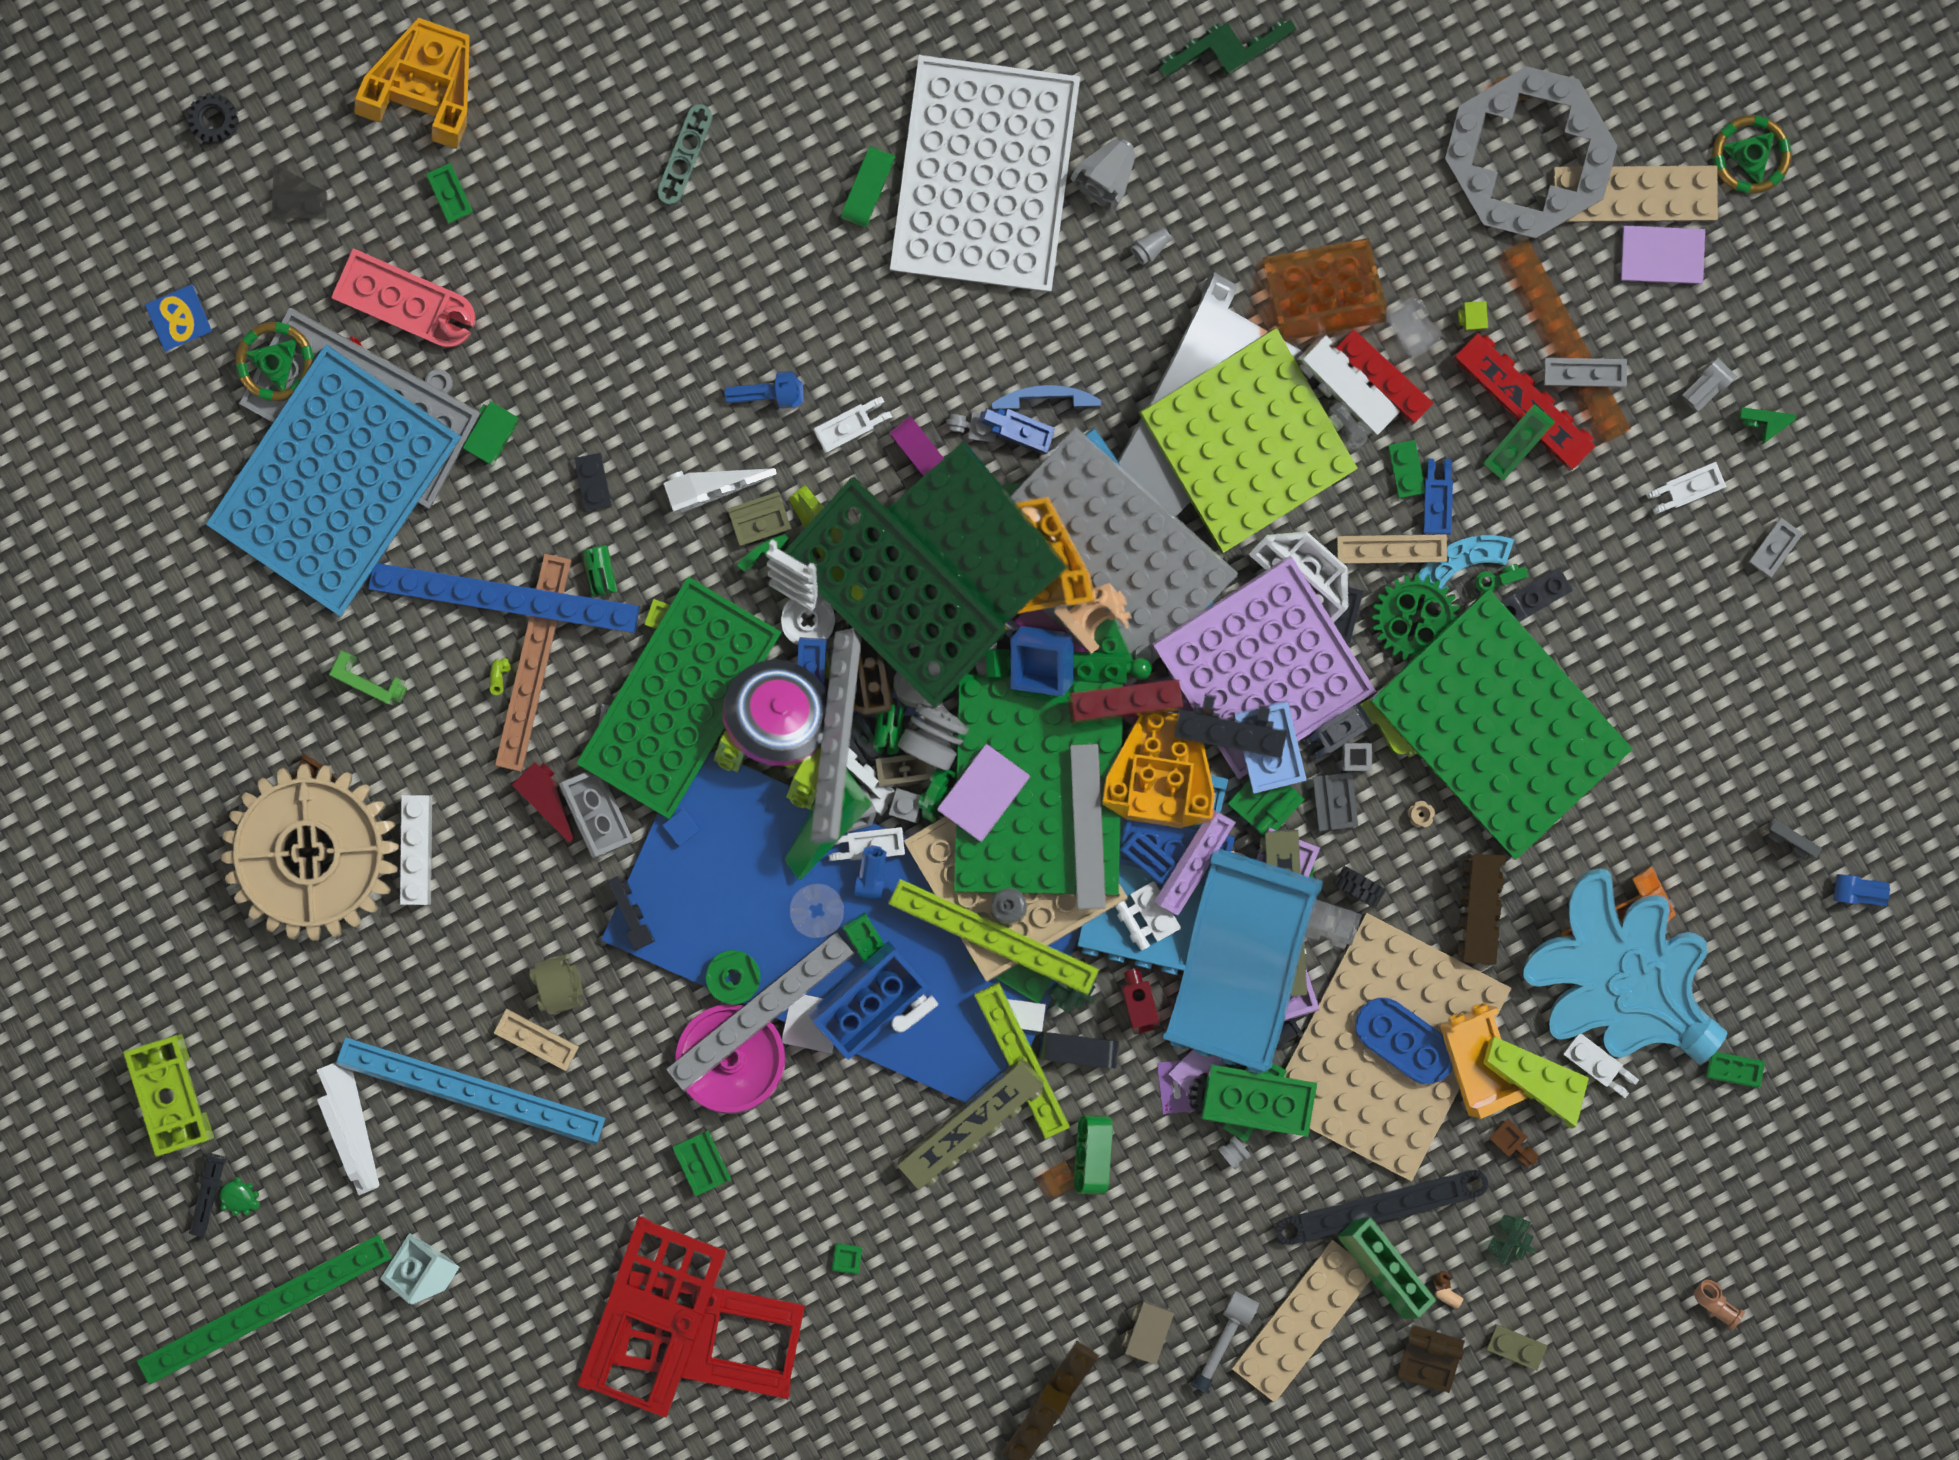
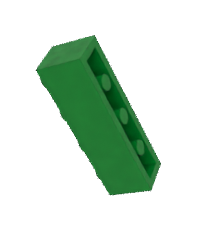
M1371 1217L1354 1219L1338 1236V1239L1402 1319L1420 1318L1436 1301Z

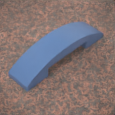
M1053 385L1034 386L1014 391L992 403V411H997V409L1019 410V399L1073 398V409L1101 408V400L1075 388Z

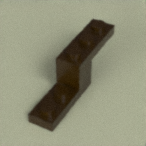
M1076 1341L1040 1391L1029 1413L1007 1442L1000 1455L1008 1460H1030L1061 1417L1071 1396L1100 1355L1079 1341Z

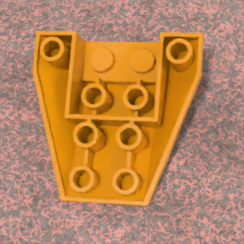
M1164 712L1139 716L1106 777L1103 805L1127 820L1184 828L1211 821L1215 792L1204 744L1174 737L1178 718L1176 713Z

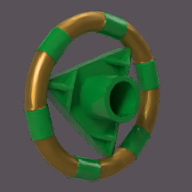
M1746 115L1728 122L1720 130L1713 146L1714 166H1717L1718 175L1729 187L1739 192L1757 194L1776 187L1785 178L1791 164L1792 150L1787 135L1778 124L1762 116ZM1754 125L1771 131V133L1724 145L1726 140L1738 128ZM1775 135L1782 154L1781 163L1778 170L1766 181L1762 182ZM1723 150L1757 184L1735 179L1726 169Z
M267 322L251 329L242 338L236 353V369L241 382L252 394L268 401L289 399L314 362L312 348L306 337L295 327L281 322ZM268 332H277L294 339L247 352L249 346L260 335ZM298 343L304 360L303 372L301 377L290 388L286 389ZM246 356L281 391L265 389L255 384L249 376Z

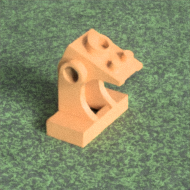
M1110 583L1093 589L1095 601L1076 604L1069 611L1062 604L1054 611L1091 654L1100 647L1094 641V633L1101 622L1106 619H1117L1126 629L1129 628L1127 619L1131 618L1129 612L1125 613L1126 599L1123 593L1116 591Z

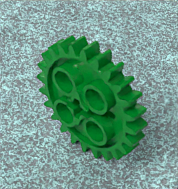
M1416 572L1414 580H1410L1408 574H1405V582L1402 583L1399 579L1394 578L1395 587L1393 588L1386 584L1385 589L1388 594H1378V597L1383 602L1374 603V608L1380 612L1372 614V618L1380 620V622L1373 625L1374 630H1382L1377 639L1382 640L1386 638L1387 641L1384 644V648L1394 646V656L1399 651H1402L1403 660H1406L1409 654H1413V658L1416 657L1459 616L1453 614V612L1460 609L1459 604H1451L1456 598L1455 594L1447 596L1446 593L1449 590V586L1446 585L1440 589V579L1438 578L1434 583H1431L1430 574H1427L1424 580H1420L1418 572ZM1410 594L1414 597L1415 602L1413 605L1405 607L1400 603V597ZM1421 594H1424L1425 599L1420 610L1423 619H1418L1413 639L1409 640L1408 635L1412 626V617L1409 615L1416 613L1419 597ZM1429 602L1439 603L1441 610L1436 614L1428 613L1425 607ZM1397 620H1403L1407 624V628L1403 632H1396L1392 629V624ZM1424 627L1430 628L1434 634L1430 639L1423 640L1418 636L1420 629Z

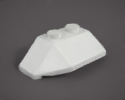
M1307 531L1266 535L1249 553L1266 570L1291 555L1333 623L1347 610L1348 567Z

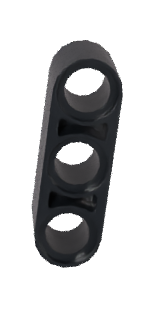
M1041 1032L1038 1059L1116 1069L1120 1042Z

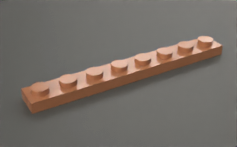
M544 554L536 589L564 593L572 560ZM533 616L529 618L496 759V766L523 772L558 620Z

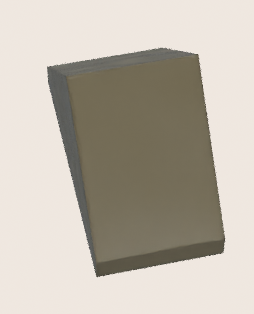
M911 754L876 759L879 787H909L929 781L932 775V765Z

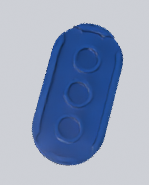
M1376 998L1367 1002L1358 1012L1355 1026L1360 1041L1412 1080L1421 1084H1433L1445 1079L1452 1071L1453 1066L1442 1033L1399 1002L1389 998Z

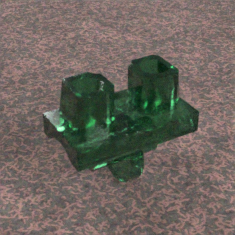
M1057 982L1048 991L1050 997L1056 1002L1055 1005L1066 1013H1069L1074 1005L1081 1009L1086 1000L1092 1005L1096 1001L1090 996L1096 988L1094 985H1092L1088 995L1068 986L1064 988Z
M1504 1215L1499 1228L1510 1234L1505 1243L1493 1238L1487 1250L1498 1258L1497 1261L1510 1266L1514 1256L1523 1260L1527 1251L1535 1254L1536 1249L1530 1246L1534 1236L1529 1233L1526 1234L1531 1222L1519 1216L1515 1218Z

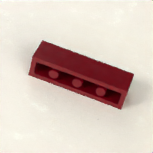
M1179 679L1071 693L1067 697L1071 725L1178 711L1183 707Z

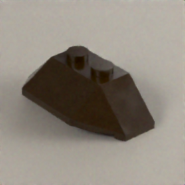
M876 611L871 612L872 617L878 619ZM846 621L842 630L852 629L853 627ZM861 637L853 710L863 716L892 711V692L887 661ZM834 642L828 650L830 667L832 664Z

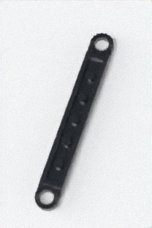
M1468 1170L1289 1216L1278 1222L1276 1235L1282 1243L1293 1245L1343 1232L1354 1219L1371 1217L1375 1223L1465 1201L1483 1195L1488 1188V1180L1481 1171ZM1471 1176H1478L1482 1181V1186L1477 1191H1470L1467 1187V1180ZM1287 1223H1292L1297 1227V1235L1294 1238L1287 1239L1282 1234V1228Z

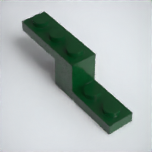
M1291 19L1286 23L1280 20L1269 28L1271 33L1263 38L1257 35L1246 43L1248 48L1245 49L1228 23L1222 26L1220 23H1217L1206 31L1207 36L1200 41L1194 38L1183 46L1185 51L1177 56L1175 53H1172L1161 60L1162 66L1159 67V73L1165 80L1210 50L1226 76L1229 77L1295 33L1296 27Z

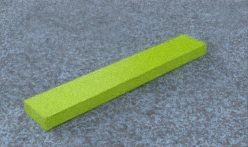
M997 982L974 993L1009 1067L1020 1057H1023L1043 1079V1087L1041 1088L1043 1092L1032 1102L1027 1100V1103L1044 1138L1047 1139L1070 1128L1000 983Z

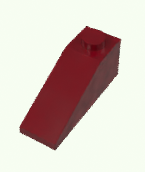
M534 762L512 786L569 843H572L575 837L557 782L552 778L555 773L544 762L541 765Z

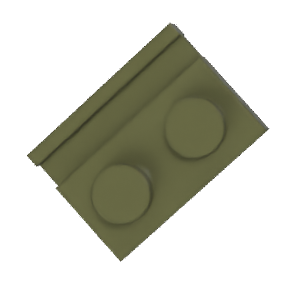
M779 492L728 508L740 546L791 530Z

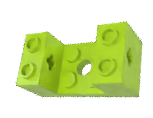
M726 730L719 743L714 761L721 768L738 773L747 755L733 743ZM821 747L812 756L801 762L784 765L790 769H798L786 798L790 799L791 803L799 808L810 810L815 801Z
M182 1034L124 1052L156 1157L214 1138L207 1112L201 1113L186 1065V1061H189L190 1058ZM163 1088H169L174 1093V1099L169 1104L163 1103L159 1098V1093Z

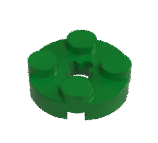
M935 769L933 771L927 793L924 792L918 801V807L922 809L923 818L935 823L938 821V815L945 816L937 809L953 789L954 781L957 782V773L944 769Z
M727 950L715 956L709 964L706 973V984L710 993L721 1002L732 1005L741 1004L749 1000L758 990L761 979L760 969L754 958L746 952L738 950ZM731 969L735 973L740 972L741 974L737 985H733L732 981H726V977L729 976V970Z

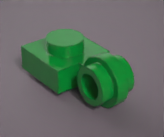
M1514 564L1502 568L1503 574L1498 576L1489 571L1481 572L1475 579V586L1483 593L1487 589L1493 591L1496 587L1529 576L1526 567L1518 568V565ZM1484 577L1490 579L1491 584L1489 587L1482 585L1481 581Z

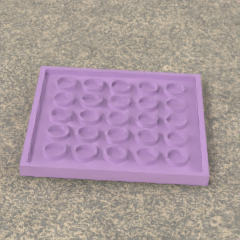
M1291 555L1152 643L1174 679H1179L1180 688L1194 710L1196 706L1202 707L1205 693L1217 696L1214 702V712L1219 713V717L1235 720L1234 713L1259 707L1258 704L1270 705L1287 700L1297 742L1376 692ZM1217 746L1238 779L1248 774L1243 750Z

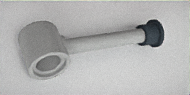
M1237 1291L1233 1292L1222 1314L1228 1317L1229 1321L1202 1373H1198L1194 1382H1190L1193 1387L1207 1394L1210 1393L1208 1389L1213 1381L1211 1377L1238 1325L1248 1327L1257 1311L1258 1302Z

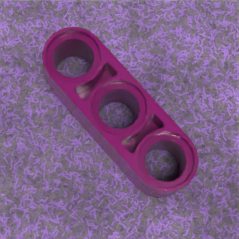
M911 416L907 417L889 432L922 476H925L943 459V456Z

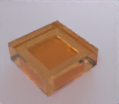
M1066 1161L1041 1173L1054 1198L1074 1187V1176Z

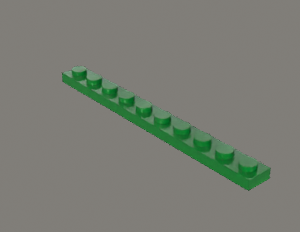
M378 1234L137 1360V1363L150 1385L393 1257L381 1234Z

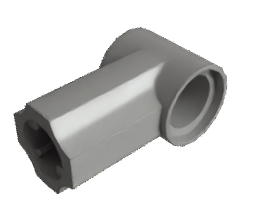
M1719 357L1681 395L1685 402L1696 412L1702 409L1718 392L1720 394L1737 378Z

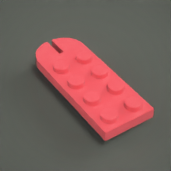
M354 248L331 297L347 306L447 348L461 345L471 335L469 330L450 324L451 318L472 328L475 325L476 318L473 306L463 296Z

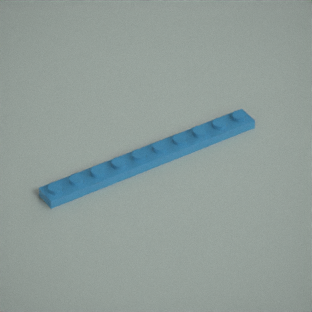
M346 1037L337 1059V1066L597 1146L605 1123V1118Z

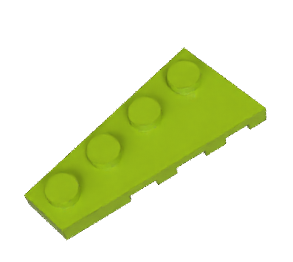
M1497 1037L1489 1039L1483 1064L1508 1083L1517 1085L1523 1090L1524 1095L1530 1099L1534 1098L1545 1106L1544 1109L1554 1116L1556 1114L1565 1121L1564 1124L1570 1129L1575 1128L1589 1078Z

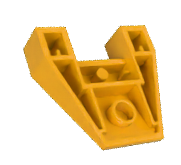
M418 18L364 76L355 98V114L380 123L389 101L436 116L432 125L431 141L457 149L467 124L470 35Z

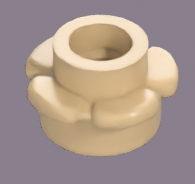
M1418 801L1409 808L1408 817H1410V823L1413 826L1419 828L1421 826L1428 827L1432 824L1435 811L1431 805H1427L1425 801ZM1420 812L1424 813L1423 817H1419Z

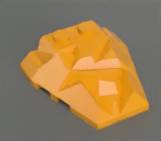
M1049 497L1017 502L1016 504L1069 566L1062 575L1019 613L1057 607L1062 604L1068 606L1095 601L1090 573Z

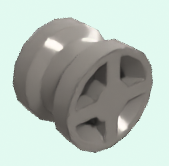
M1235 1135L1230 1138V1143L1218 1148L1219 1152L1234 1170L1239 1167V1163L1243 1159L1248 1160L1251 1157Z

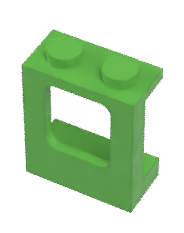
M341 650L329 674L330 676L387 704L394 705L395 702L402 701L407 691V688L404 687L405 680L395 677L388 691L350 672L357 657Z

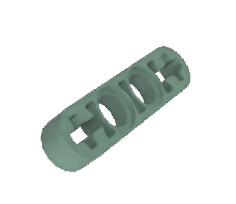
M698 104L689 110L660 182L658 196L666 205H676L682 199L712 124V112L705 105ZM701 110L705 111L704 115L708 118L707 121H701L698 127L699 130H704L702 135L695 130L687 129L689 125L694 128L696 118L693 115L694 113L699 114ZM687 135H694L698 139V145L696 148L688 150L682 144L683 139ZM678 160H684L688 164V170L683 175H677L672 169L673 164ZM669 175L676 180H684L682 185L678 182L676 183L674 190L678 195L676 197L672 196L670 200L666 199V194L663 192L664 188L669 189L671 187L672 180H667Z

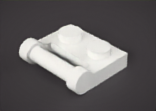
M923 994L911 1004L914 1008L906 1015L900 1014L893 1019V1028L898 1032L907 1030L935 1008L938 1002L932 995L927 998Z

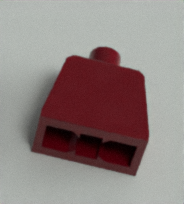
M1139 968L1124 972L1127 986L1122 989L1133 1034L1137 1035L1160 1029V1020L1149 981L1143 982ZM1141 994L1144 1000L1137 1002L1134 1000V996Z

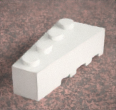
M1326 335L1317 337L1296 360L1300 364L1299 367L1302 373L1309 379L1313 376L1320 383L1317 386L1319 390L1328 398L1331 395L1340 402L1337 407L1348 417L1352 414L1359 421L1356 425L1365 434L1369 435L1372 433L1373 435H1378L1400 411L1377 387L1368 384V378L1354 366L1351 368L1348 365L1349 358L1342 351L1337 350L1335 347L1333 349L1329 347L1332 341Z

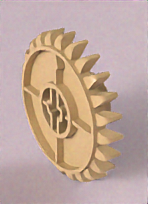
M302 764L299 767L297 779L292 780L287 769H279L277 774L278 785L273 786L266 778L259 779L258 786L262 795L257 798L253 794L243 793L241 798L248 809L245 813L241 811L230 812L229 817L239 826L237 831H226L222 836L225 841L234 844V850L222 854L221 860L225 863L235 864L236 870L230 872L225 877V881L229 884H241L242 889L234 897L236 903H243L249 900L254 903L249 912L251 920L260 918L264 913L269 915L267 930L271 933L275 932L282 922L287 923V935L289 939L293 940L298 937L301 926H306L307 934L312 941L319 940L321 925H326L328 931L333 936H341L339 920L342 918L353 927H359L361 920L356 909L361 907L366 911L376 912L378 906L369 895L371 892L389 894L390 887L378 878L380 874L395 873L398 869L394 864L383 860V854L392 853L399 849V844L382 841L381 836L395 827L394 822H377L375 819L385 808V803L380 801L369 805L364 803L371 790L369 785H362L353 792L348 790L352 781V774L349 772L341 775L336 783L331 782V766H323L318 772L316 779H312L308 764ZM308 826H311L312 847H319L320 850L319 856L313 857L314 879H311L310 857H303L302 855L303 848H309ZM322 830L332 839L334 849H330L328 843H322ZM295 833H298V844H293L291 852H287L290 840ZM330 853H334V861L329 870L324 873V861L329 860ZM288 856H292L294 862H299L300 875L291 867Z

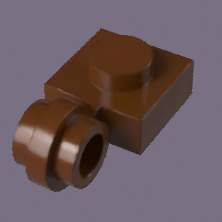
M1509 1119L1489 1137L1508 1157L1517 1150L1520 1154L1516 1158L1525 1167L1529 1168L1531 1165L1535 1166L1538 1163L1536 1161L1539 1158L1538 1154L1528 1145L1525 1148L1521 1146L1528 1137Z

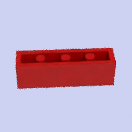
M1354 329L1336 348L1349 358L1348 365L1351 368L1354 366L1368 378V384L1377 387L1412 425L1434 403Z

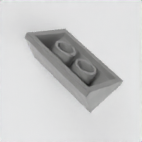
M588 771L559 783L592 858H597L633 841L605 780Z

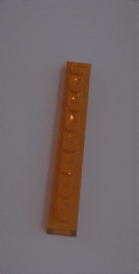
M1526 239L1505 250L1503 254L1559 357L1593 359L1530 241ZM1576 386L1606 443L1631 430L1609 387Z

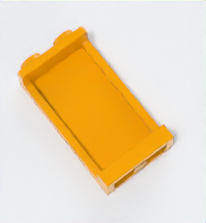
M1480 1003L1471 1007V1011L1466 1014H1454L1448 1017L1447 1022L1440 1025L1468 1116L1479 1119L1527 1099L1521 1088L1517 1087L1514 1083H1508L1483 1064L1489 1039L1493 1037L1501 1039L1494 1015L1499 1013L1498 1008L1489 1006L1486 1003Z

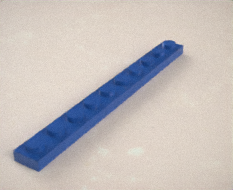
M380 563L372 571L369 589L374 591L631 633L636 632L640 608L637 605Z

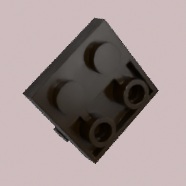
M1412 1324L1397 1377L1450 1393L1459 1360H1462L1464 1354L1463 1346L1465 1340Z

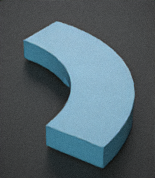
M1481 535L1454 542L1447 546V562H1427L1419 572L1420 580H1424L1426 575L1430 574L1431 583H1434L1438 578L1440 579L1439 588L1441 589L1456 572L1470 565L1496 563L1505 566L1514 539L1496 535Z

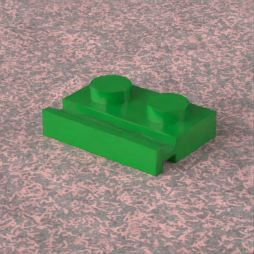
M709 1130L673 1146V1150L695 1197L732 1180Z

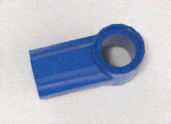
M871 845L868 848H864L854 896L881 900L885 880L883 873L887 852L881 847Z
M1837 874L1833 901L1887 906L1890 895V883L1863 880L1857 876Z

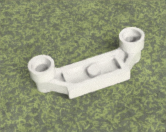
M849 748L846 769L872 793L870 798L877 811L876 813L882 816L888 809L887 805L894 799L895 791L891 787H879V781L876 779L878 774L867 764L861 766L855 760L858 756Z

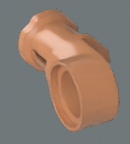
M1704 1280L1694 1291L1697 1302L1709 1311L1711 1317L1715 1316L1728 1325L1727 1328L1732 1331L1743 1318L1745 1311L1742 1309L1738 1310L1728 1303L1716 1282ZM1703 1289H1707L1713 1295V1298L1705 1295Z

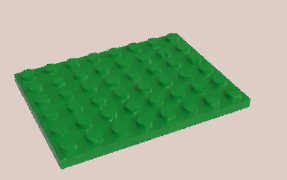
M1490 589L1483 592L1369 700L1513 860H1517L1633 750Z
M966 675L959 683V720L968 726L969 730L966 735L958 733V737L963 742L961 745L958 744L957 782L986 744L1030 775V779L982 843L956 824L955 893H998L1002 889L1012 888L1022 894L1077 895L1071 745L1098 744L1105 895L1119 896L1120 815L1103 805L1106 777L1122 749V718L1071 725L1067 697L1071 693L1123 687V683L1073 681V684L1064 696L1011 689V677Z

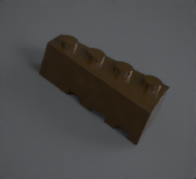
M1468 853V859H1463L1462 875H1467L1466 886L1461 887L1460 896L1461 902H1465L1464 913L1459 915V929H1463V940H1458L1457 956L1461 957V962L1496 965L1499 940L1497 921L1500 920L1502 907L1501 899L1498 898L1499 894L1502 893L1504 885L1503 872H1500V867L1506 863V856Z

